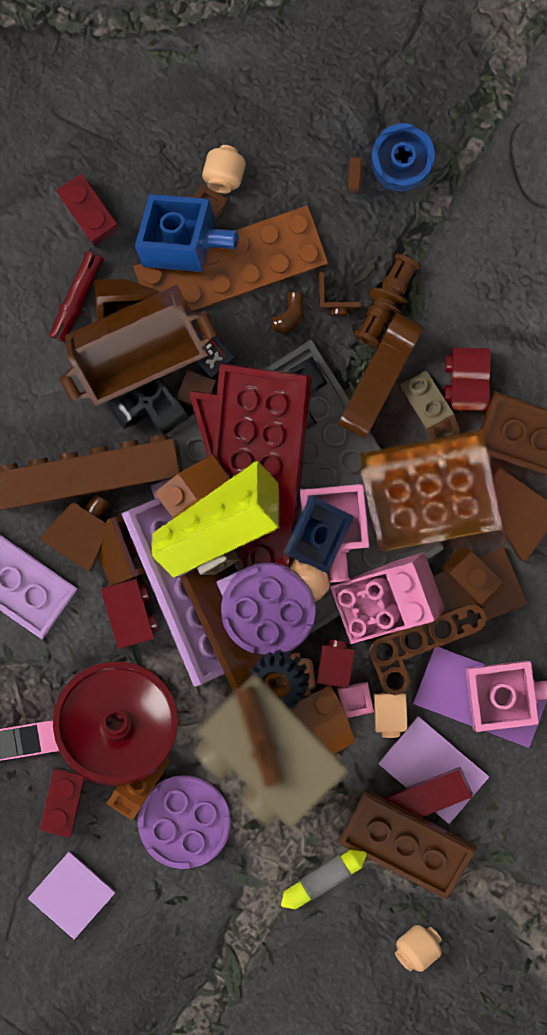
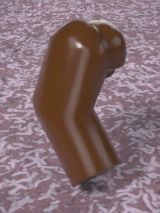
M288 292V309L280 316H274L271 321V327L275 332L288 333L302 321V292Z

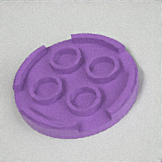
M276 563L254 564L237 573L226 587L221 605L222 622L232 640L246 651L259 654L272 652L273 655L276 650H281V654H285L286 651L290 652L297 648L307 638L312 629L316 614L314 595L300 575L291 568Z
M177 775L169 777L154 786L139 810L137 824L143 845L154 859L172 868L190 869L209 862L219 854L228 839L231 818L225 798L213 784L196 776Z

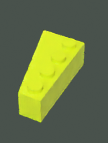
M258 461L254 462L155 531L152 536L151 556L174 578L279 528L278 482Z

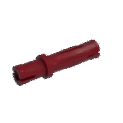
M89 251L85 252L63 304L60 303L58 307L59 313L51 331L48 333L49 337L56 340L63 326L58 340L62 343H65V335L71 332L74 323L80 318L82 305L104 261L102 257L96 255L91 268H88L94 254Z

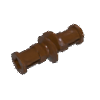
M402 254L395 255V263L389 275L385 277L382 288H371L369 291V296L374 303L369 307L361 328L355 330L353 334L360 342L373 348H378L380 345L378 340L385 327L388 326L391 315H395L396 312L403 314L396 306L397 304H408V301L402 296L405 294L408 288L407 285L414 272H418L420 269V265L416 261Z

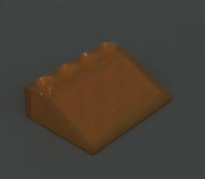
M483 430L360 453L361 474L379 552L502 529Z

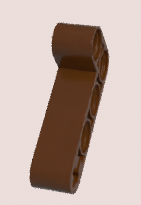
M396 312L338 423L339 426L366 439L424 328L423 325Z
M465 604L442 613L435 621L389 633L373 640L369 648L370 657L384 690L391 695L404 693L409 687L410 681L403 660L480 631L485 626L487 620L484 610L478 605ZM468 610L479 614V618L475 619V626H472L470 623L460 624L459 627L462 631L457 633V625L451 616L456 614L457 620L467 617ZM441 620L447 621L450 625V633L443 638L437 637L434 633L435 624ZM412 631L418 632L421 636V644L414 649L406 647L404 642L405 636ZM384 642L389 643L392 647V655L385 660L377 658L375 655L377 645ZM399 672L402 674L403 684L399 688L392 689L387 686L386 678L390 673Z

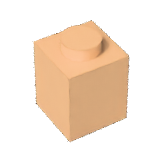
M373 693L375 732H382V738L400 737V732L407 731L406 693L400 695Z

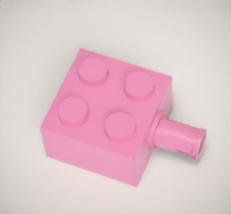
M363 484L300 490L302 512L311 494L355 516L330 569V582L350 581L347 564L349 549L369 547Z
M524 660L465 668L472 726L475 732L539 724L536 704L538 700L547 699V681L535 682L532 675L531 661Z

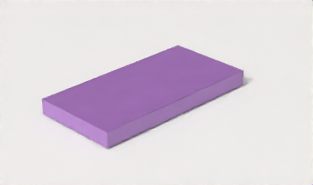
M440 647L433 648L413 704L472 726L465 668L484 666L485 664ZM547 699L538 700L536 704L538 722L540 721ZM538 724L488 730L486 732L529 748Z

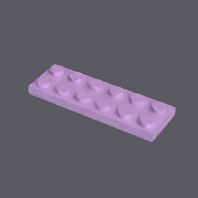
M159 498L121 513L194 687L225 674L180 579L181 576L196 570L197 567L173 578L151 556L153 533L173 518Z

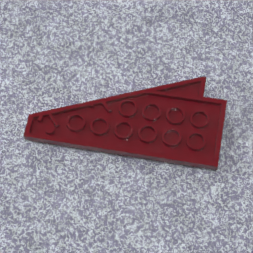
M220 364L217 394L201 391L190 392L191 402L207 457L215 455L231 478L258 461L279 484V528L235 548L240 559L237 562L239 571L258 563H276L289 568L293 563V558L284 554V551L297 525L311 386L310 375Z

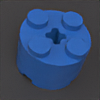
M400 123L386 128L376 139L372 150L371 167L375 177L385 188L394 191H409L417 188L428 178L435 158L433 143L424 131L411 124ZM398 152H403L404 156H410L407 163L402 164L401 160H396Z

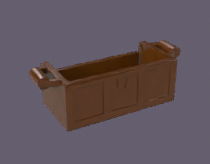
M175 285L65 335L67 357L72 366L65 374L59 377V381L71 401L78 398H90L94 406H98L208 356L206 343L210 338L217 335V331L206 311L200 313L191 312L178 285ZM75 373L85 389L81 393L71 377Z

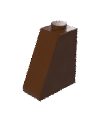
M498 468L495 473L489 470L480 483V486L484 488L480 496L517 558L522 562H526L547 532V500L503 469Z

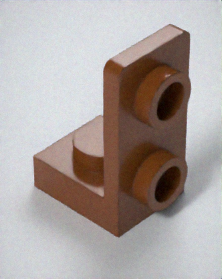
M167 758L155 772L146 778L131 784L118 785L107 805L133 821L168 766L170 759Z

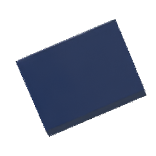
M310 494L284 554L328 574L355 516Z

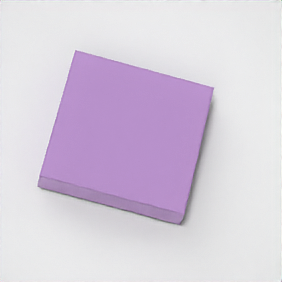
M69 851L28 899L69 936L75 939L116 891Z

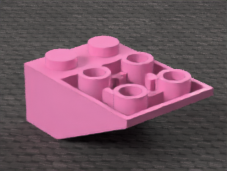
M425 552L393 561L349 578L350 581H341L330 586L351 644L435 621L445 611Z

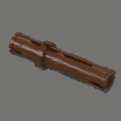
M252 685L236 690L234 694H236L254 751L251 753L252 759L257 760L264 787L266 788L282 783L285 780L275 754L278 752L277 746L272 744L254 689L255 686ZM249 705L251 706V710H252V713H253V716H254V719H255V722H256V725H257V728H258L259 733H258L257 730H256V726H255V723H254V720H253V717H252V714H251Z

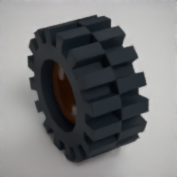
M276 650L273 655L272 652H268L264 657H261L250 675L252 676L256 673L288 708L291 707L293 709L300 702L309 687V673H304L307 666L305 663L299 666L298 663L301 659L298 656L294 660L291 659V652L286 651L284 656H282L281 650ZM280 676L285 680L286 684L277 687V684H273L274 681L272 679Z

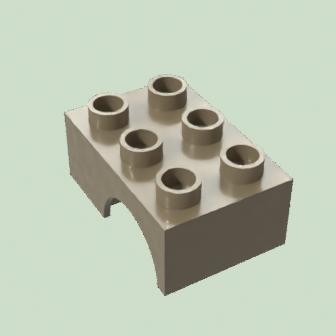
M254 673L240 688L233 690L202 721L197 733L203 739L199 742L194 753L220 780H223L234 770L247 783L242 788L244 791L241 793L243 797L240 800L264 826L268 828L280 817L291 828L348 771L346 766L340 761L342 756L338 752L333 754ZM252 685L255 686L254 689L272 744L277 746L278 752L275 754L285 780L282 783L266 788L264 787L257 760L252 759L251 753L254 751L236 694H234V691ZM249 705V708H250V711H251V714H252V717H253V720H254V723H255V726H256V730H257V732L259 733L258 728H257V725H256V722H255V719H254V716H253V713H252V710H251V706Z

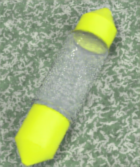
M349 850L304 876L298 883L283 892L282 907L296 910L310 900H315L349 879L352 874L362 869L367 855L366 852Z

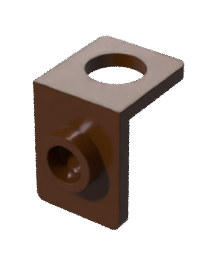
M319 272V311H330L332 316L349 315V310H361L362 302L324 303V272Z

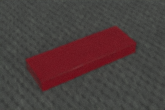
M458 767L383 798L420 817H424L472 798L473 792L461 767Z

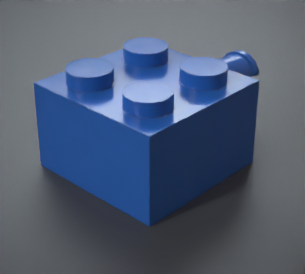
M149 194L135 247L143 267L202 272L210 247L237 249L239 243L238 230L214 229L216 220L209 199Z

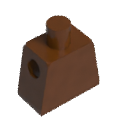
M95 493L85 509L72 502L39 540L91 572L99 557L106 522L100 518L110 503Z
M464 546L441 567L482 609L505 588L503 581L471 550Z

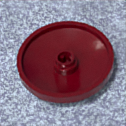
M127 662L101 663L80 672L61 692L53 714L54 738L65 762L80 776L103 785L131 784L151 775L170 755L178 732L177 709L167 686L151 671Z

